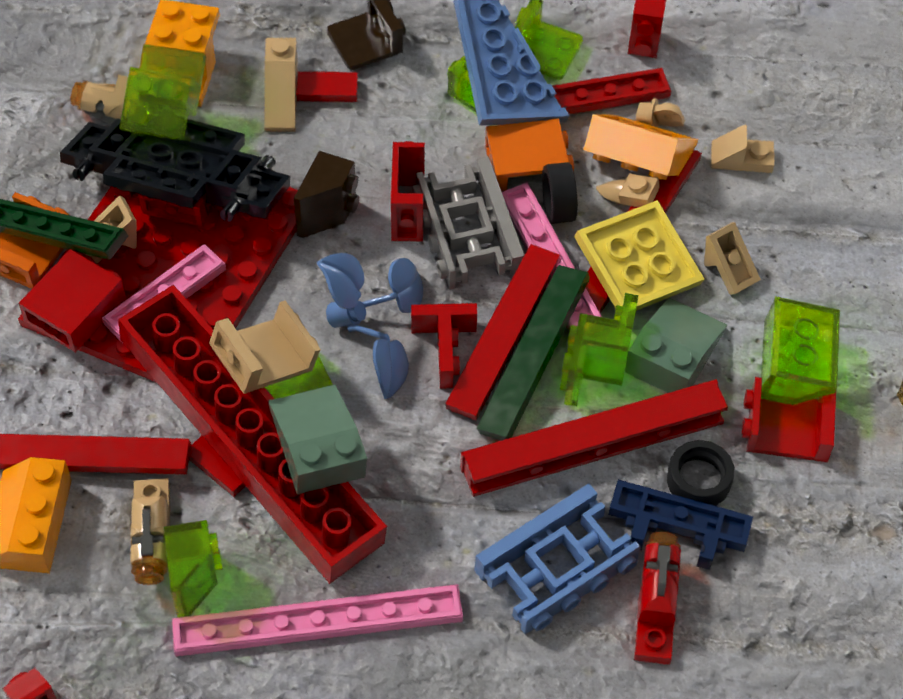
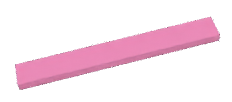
M458 584L179 617L172 618L175 657L458 623L463 622L459 587Z

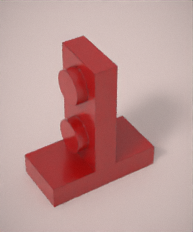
M477 303L411 305V334L438 333L440 389H453V376L460 375L459 356H453V347H458V332H477Z

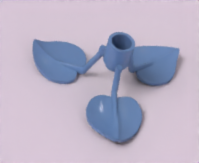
M347 253L326 256L320 259L317 265L322 270L329 291L335 301L327 306V320L334 328L347 326L348 332L357 331L380 338L374 342L373 362L384 399L391 398L405 382L408 375L409 364L406 351L398 340L390 341L388 334L358 326V324L366 317L365 307L395 298L399 310L402 313H410L411 305L421 304L423 283L416 266L409 259H396L390 265L388 280L393 293L361 302L358 299L361 297L360 289L364 284V272L357 258Z

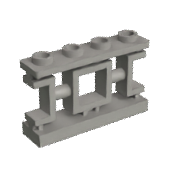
M489 157L477 159L476 167L472 168L471 164L465 165L464 179L438 184L435 172L428 173L426 178L423 172L416 173V185H412V193L423 194V228H429L431 234L428 235L430 250L432 254L437 253L439 260L436 261L440 279H446L448 288H455L457 281H461L462 284L468 283V269L493 263L499 276L505 275L507 270H509L511 277L514 276L524 257V253ZM477 182L482 196L464 199L463 195L476 193ZM429 191H431L434 201L448 198L452 200L450 203L439 205V217L437 216ZM477 213L482 228L455 233L451 222L452 218ZM495 231L500 246L482 249L480 244L493 242ZM446 240L448 242L450 251L467 247L469 249L468 253L456 255V268L451 258Z

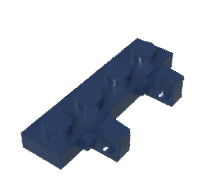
M619 479L608 515L626 520L625 527L633 529L631 542L636 541L641 547L640 551H642L647 531L656 533L657 528L694 538L693 544L702 546L697 567L708 570L711 569L715 552L724 554L725 547L741 552L745 551L753 516Z

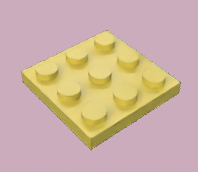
M658 200L580 229L574 236L620 317L697 287L705 280Z

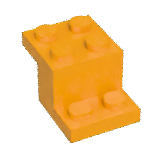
M170 0L159 1L145 41L149 65L145 81L181 90L184 92L182 105L202 107L216 63L213 35L220 17L219 7Z

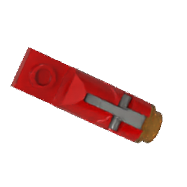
M668 532L651 534L649 541L645 544L634 661L666 665L671 663L679 588L681 546L678 543L677 536Z

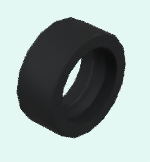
M569 162L546 164L543 166L542 192L545 212L550 224L576 221L578 197L575 175Z
M690 441L678 447L672 455L667 472V484L670 492L674 495L716 506L725 500L731 489L735 467L731 456L721 446L711 441ZM693 460L706 461L714 465L720 472V482L713 488H695L687 484L681 477L682 465Z

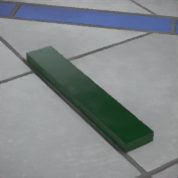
M0 199L1 233L68 250L72 249L76 252L111 260L128 238L123 228Z
M558 265L477 426L479 434L501 441L512 438L590 280L588 272Z

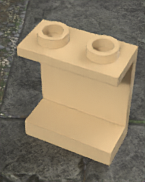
M286 300L279 303L273 320L237 331L229 318L216 321L209 342L243 394L311 372L321 350L316 339L309 334L301 323L298 314L293 312Z

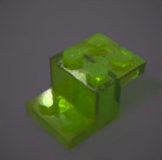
M143 44L140 67H130L119 129L126 132L184 141L188 115L196 117L206 55L204 53Z
M625 293L623 306L616 305L614 319L580 313L578 326L571 325L568 349L564 356L560 390L566 391L564 404L577 407L583 379L622 386L639 295Z

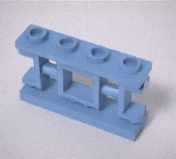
M589 483L475 556L474 571L482 581L486 579L488 586L492 589L506 580L522 600L521 603L513 607L512 617L516 622H520L521 630L524 634L533 629L535 631L544 629L552 622L554 615L562 610L564 612L573 610L581 602V597L590 591L594 594L600 592L609 584L610 578L619 572L621 575L627 574L638 563L637 560L641 547L636 541L631 542V537L628 533L613 542L596 522L604 516L605 506L602 502L599 503L596 500L598 493ZM581 518L580 524L588 534L577 541L567 527ZM563 544L579 565L556 579L540 557ZM598 545L609 559L594 568L595 561L587 551ZM525 554L524 560L532 571L520 578L510 563ZM542 582L552 596L537 606L538 599L531 592L530 588Z

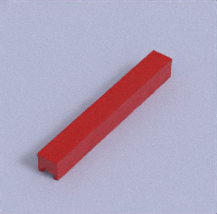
M715 379L461 452L460 469L465 475L472 496L475 497L724 424V419L721 412L727 411L728 406L718 387V381Z

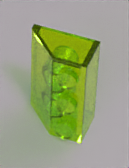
M775 296L764 322L761 399L794 405L836 392L840 310Z

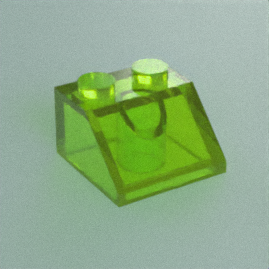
M207 520L164 526L170 590L177 618L193 614L218 584L216 570H223L217 532L210 533Z

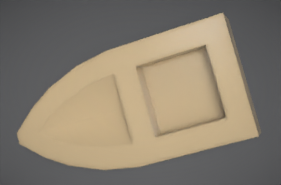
M630 173L626 180H614L596 186V190L600 195L611 202L634 207H641L653 202L660 188L659 178Z

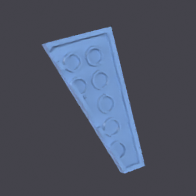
M453 0L479 126L559 119L560 122H566L570 115L565 107L561 108L555 98L556 92L553 86L545 81L540 72L541 66L519 28H514L509 19L510 13L506 6H502L499 0Z

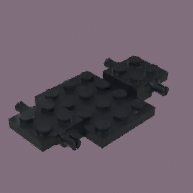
M161 111L146 126L133 123L129 117L127 120L126 117L116 119L111 126L88 122L60 152V163L76 168L72 172L76 180L80 178V181H83L90 172L103 174L104 185L191 209L206 193V203L222 208L220 217L224 221L227 219V222L232 221L238 212L266 219L290 187V175L272 170V167L276 164L273 156L269 158V155H265L263 160H261L262 157L240 152L241 148L245 145V134Z

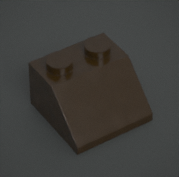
M318 152L294 197L298 237L305 238L345 224L349 214L356 211L359 204V195H356L359 177L355 175L354 161L326 152Z

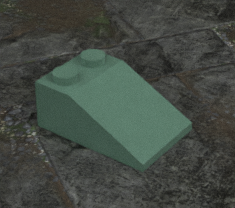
M668 298L643 326L630 347L625 372L667 393L693 386L725 332L727 324L672 298Z
M336 385L268 401L297 494L365 477L367 456L357 426Z

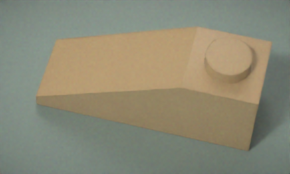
M266 38L265 132H295L298 74L296 38Z

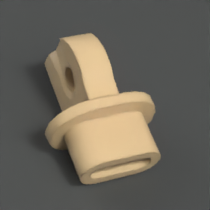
M655 98L652 99L651 103L640 102L636 114V121L659 127V125L684 126L685 122L680 107L672 103L659 104L658 99Z

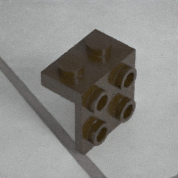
M368 0V12L329 25L327 27V35L346 67L350 70H355L403 53V35H406V28L402 19L395 16L390 0Z

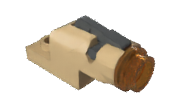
M118 74L116 86L115 84L93 83L86 80L75 82L70 101L71 105L77 106L78 110L84 111L86 114L112 125L116 119H122L123 117H126V120L129 117L133 123L146 121L152 97L154 98L153 103L171 107L172 102L181 104L184 92L177 88Z
M169 478L135 480L134 498L131 503V573L135 576L137 583L155 585L164 580V575L168 571V547H171Z

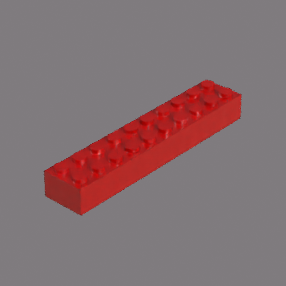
M174 284L118 319L122 343L329 584L385 544L387 525L349 482L301 494L296 493L268 401L273 400L274 397L265 387L243 394L209 344L213 328Z

